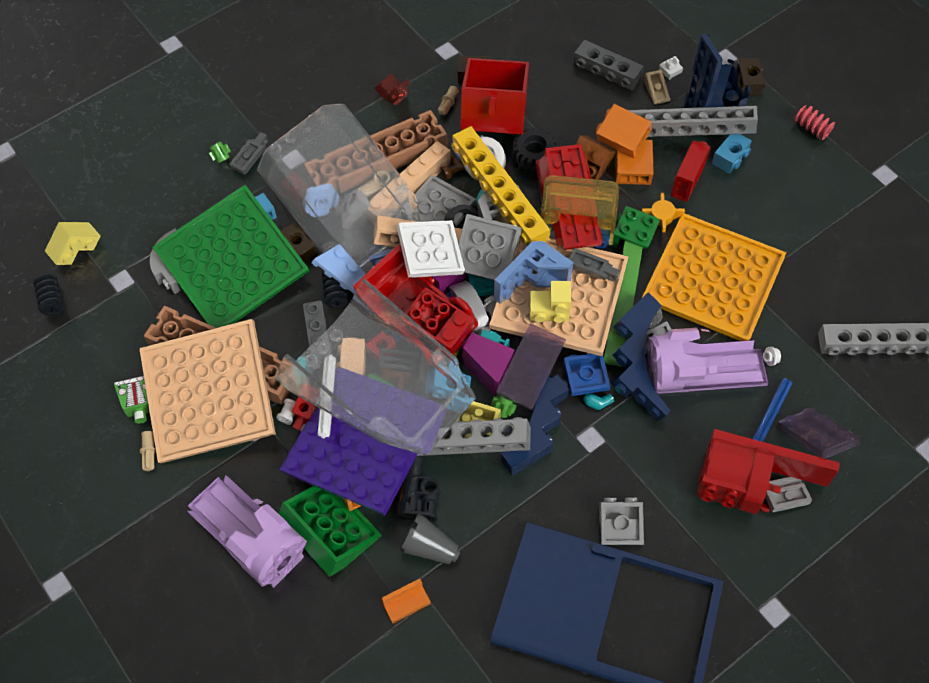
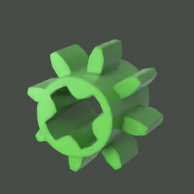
M221 141L209 147L211 152L208 154L213 161L217 160L220 163L230 157L228 155L231 152L227 144L223 145Z
M501 393L500 396L497 395L493 398L490 406L501 409V417L506 418L508 415L511 416V413L514 414L517 405L513 404L514 398L511 395Z

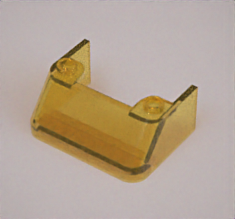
M549 176L544 181L540 217L546 224L556 223L559 220L560 213L597 217V225L601 229L609 230V245H612L617 218L619 186L612 181Z

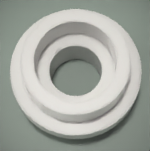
M767 347L763 353V359L767 365L774 366L780 362L781 353L777 348Z

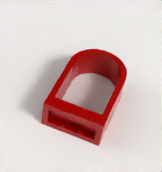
M695 140L692 142L677 172L671 197L688 202L710 153L711 146L706 142Z

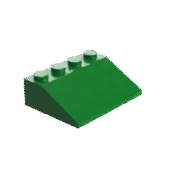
M315 486L284 501L278 513L306 540L304 549L329 577L344 569L381 537L380 532L357 508L349 511L343 498Z

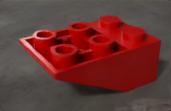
M426 287L402 317L435 347L450 357L454 355L474 328L473 317Z

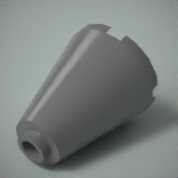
M418 513L412 523L405 542L402 543L399 550L405 554L450 564L451 561L456 562L460 554V550H458L459 545L420 513Z

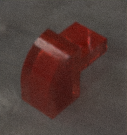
M390 73L374 89L383 99L393 105H398L409 95L407 87L411 82L405 79L400 83Z

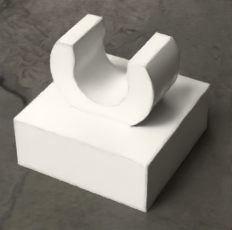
M674 56L661 63L659 70H662V73L668 79H671L682 73L683 67Z

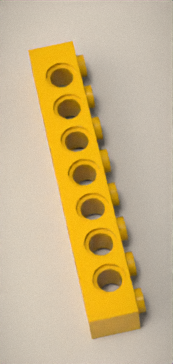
M472 126L454 134L452 143L454 152L460 155L463 164L469 167L472 176L478 179L484 192L487 191L491 202L499 207L501 215L507 218L509 224L522 228L521 242L527 246L535 241L547 242L550 238L549 227Z

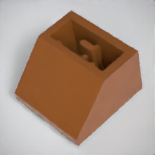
M580 135L576 145L582 144L583 152L587 155L591 180L595 184L609 167L616 151L588 135Z

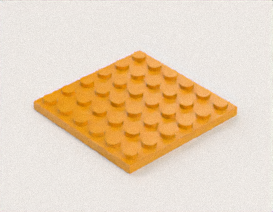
M684 213L680 217L642 297L649 292L662 305L660 308L662 310L736 340L749 341L786 252Z

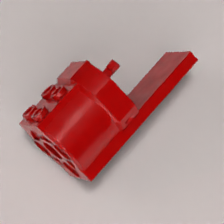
M714 429L707 447L696 496L706 502H718L725 507H736L739 510L757 514L760 509L761 511L769 512V505L763 504L767 490L778 494L781 491V486L769 483L771 472L828 487L837 474L840 463Z

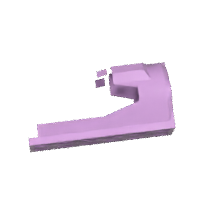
M697 328L672 329L665 334L653 335L648 338L647 370L658 394L768 385L761 349H753L754 341L714 344L690 342L700 338Z
M225 475L224 482L219 477L216 478L188 505L192 511L187 512L210 532L261 586L270 584L274 588L304 558L302 551L306 545V540L268 504L260 507L258 504L263 503L259 499L252 500L228 476Z

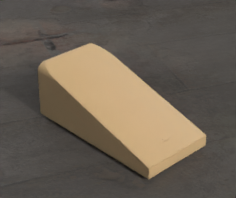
M662 70L645 73L643 79L653 104L670 102Z

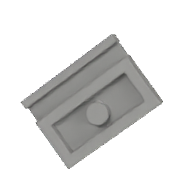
M787 477L769 481L771 484L781 486L780 494L768 490L766 492L765 498L772 513L809 505L812 502L805 484L800 479Z

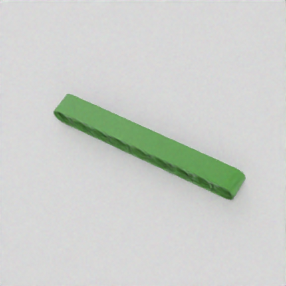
M628 241L624 242L622 255L628 256V262L604 354L605 364L619 367L622 366L616 362L612 355L626 340L617 334L613 326L633 307L643 247Z

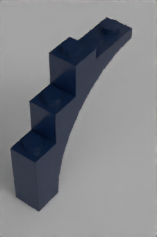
M648 292L613 326L617 334L623 337L626 342L612 355L616 362L625 368L612 385L625 398L632 394L635 401L642 404L648 410L649 415L659 421L671 410L660 398L647 370L645 359L647 331L654 315L662 306Z
M529 349L523 352L522 363L530 375L535 393V408L529 422L531 427L530 450L501 452V462L511 476L552 452L553 440L546 432L560 425L561 412L555 405L568 398L569 393L568 383L561 379L559 375L552 378L548 369H544L541 366L538 356L532 354Z

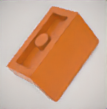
M421 579L381 598L392 624L431 604Z

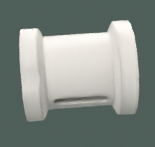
M285 399L283 402L284 406L276 418L285 424L291 425L294 417L292 409L296 402L291 399Z

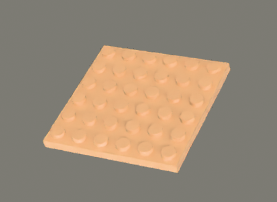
M549 238L545 242L567 258H569L573 249L564 250L563 243L557 247L555 239ZM520 239L514 259L527 247ZM590 247L578 248L584 252L609 260L613 268L620 270L617 282L608 279L602 280L573 269L569 321L558 323L555 321H530V292L550 291V287H535L525 280L520 287L517 286L513 290L509 299H504L501 304L496 302L489 329L603 356L628 256ZM535 270L532 271L533 274H538V273H539V272H536Z
M253 319L139 348L158 463H165L276 434Z

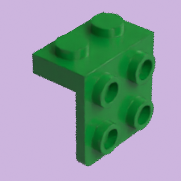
M626 206L623 214L619 213L617 217V227L612 228L610 246L617 248L620 239H623L640 247L648 248L658 226L659 219Z

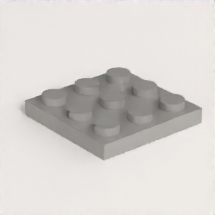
M431 174L401 210V215L416 222L444 221L445 215L450 209L463 204L473 207L476 199ZM461 212L455 214V226L460 223L465 214Z
M467 214L458 244L465 269L464 273L495 280L514 261L522 228Z

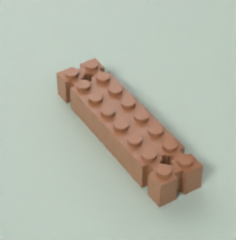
M429 110L418 115L419 119L415 121L413 118H410L323 155L324 159L318 161L316 158L304 163L306 175L314 187L332 184L336 191L339 190L340 193H343L374 179V175L379 171L389 173L414 162L436 141L447 147V134L441 125L437 126V119L432 111Z
M164 306L156 317L157 325L151 324L144 338L148 345L151 346L215 329V327L185 314L181 318L176 310ZM259 347L269 400L283 405L284 400L290 393L288 386H294L297 377L294 376V365H297V363L285 357L280 361L276 353Z

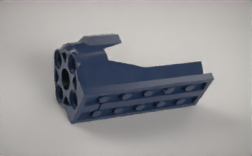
M702 34L683 107L746 106L751 92L750 85L749 88L746 86L744 91L741 92V89L738 87V71L736 68L729 64L723 65L721 55L709 39L710 34ZM728 59L727 62L734 64L735 61Z

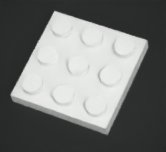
M452 220L398 223L397 231L408 278L460 275L464 273L465 269Z

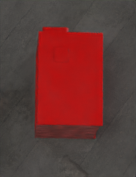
M468 58L462 85L461 130L472 126L475 131L523 134L529 62Z

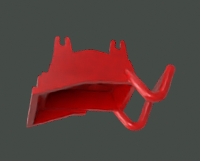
M398 244L356 282L353 288L360 299L393 331L408 341L409 344H412L415 349L419 347L430 366L435 367L447 354L441 351L434 357L428 345L420 338L423 335L402 318L424 288H428L452 305L460 306L466 314L473 317L474 328L472 331L479 323L465 300L460 297L448 298L433 285L435 280L431 276L408 278L402 248Z

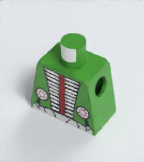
M144 376L114 383L122 409L127 417L134 416V421L138 424L146 422V413H149L150 410Z

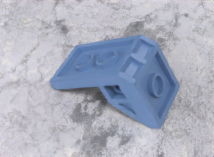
M544 241L531 242L495 279L494 300L501 304L504 299H509L513 290L517 286L520 287L525 280L535 287H551V281H571L573 261ZM535 270L536 272H539V273H538V274H533L532 271Z

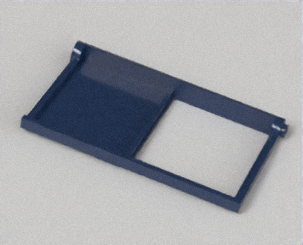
M527 522L490 643L616 683H665L599 662L596 659L621 561L623 560L713 588L693 683H703L724 581Z

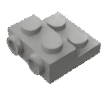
M604 498V502H599L601 545H644L643 502H637V498H625V502H617V498Z

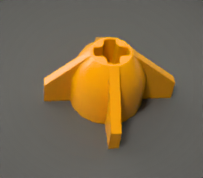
M661 193L660 200L655 202L652 208H642V212L658 218V226H660L662 232H665L666 226L674 219L683 216L685 209H675L671 202L664 200V193Z

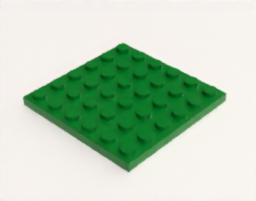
M246 185L153 246V249L207 324L215 328L234 324L309 272L308 267Z

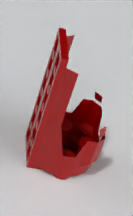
M582 144L545 148L544 156L536 161L542 206L543 208L550 209L557 247L562 243L564 250L601 246V240L603 241L594 199L593 185L587 155L583 152Z

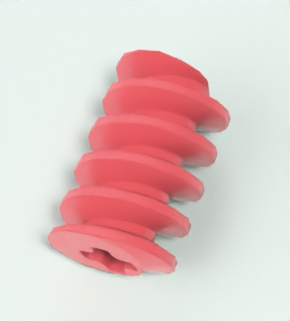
M806 105L803 106L797 113L794 121L796 123L800 122L801 127L805 126V130H811V134H816V138L824 140L833 130L835 122L828 124L830 118L823 121L824 114L817 116L819 110L812 113L813 106H810L808 109Z

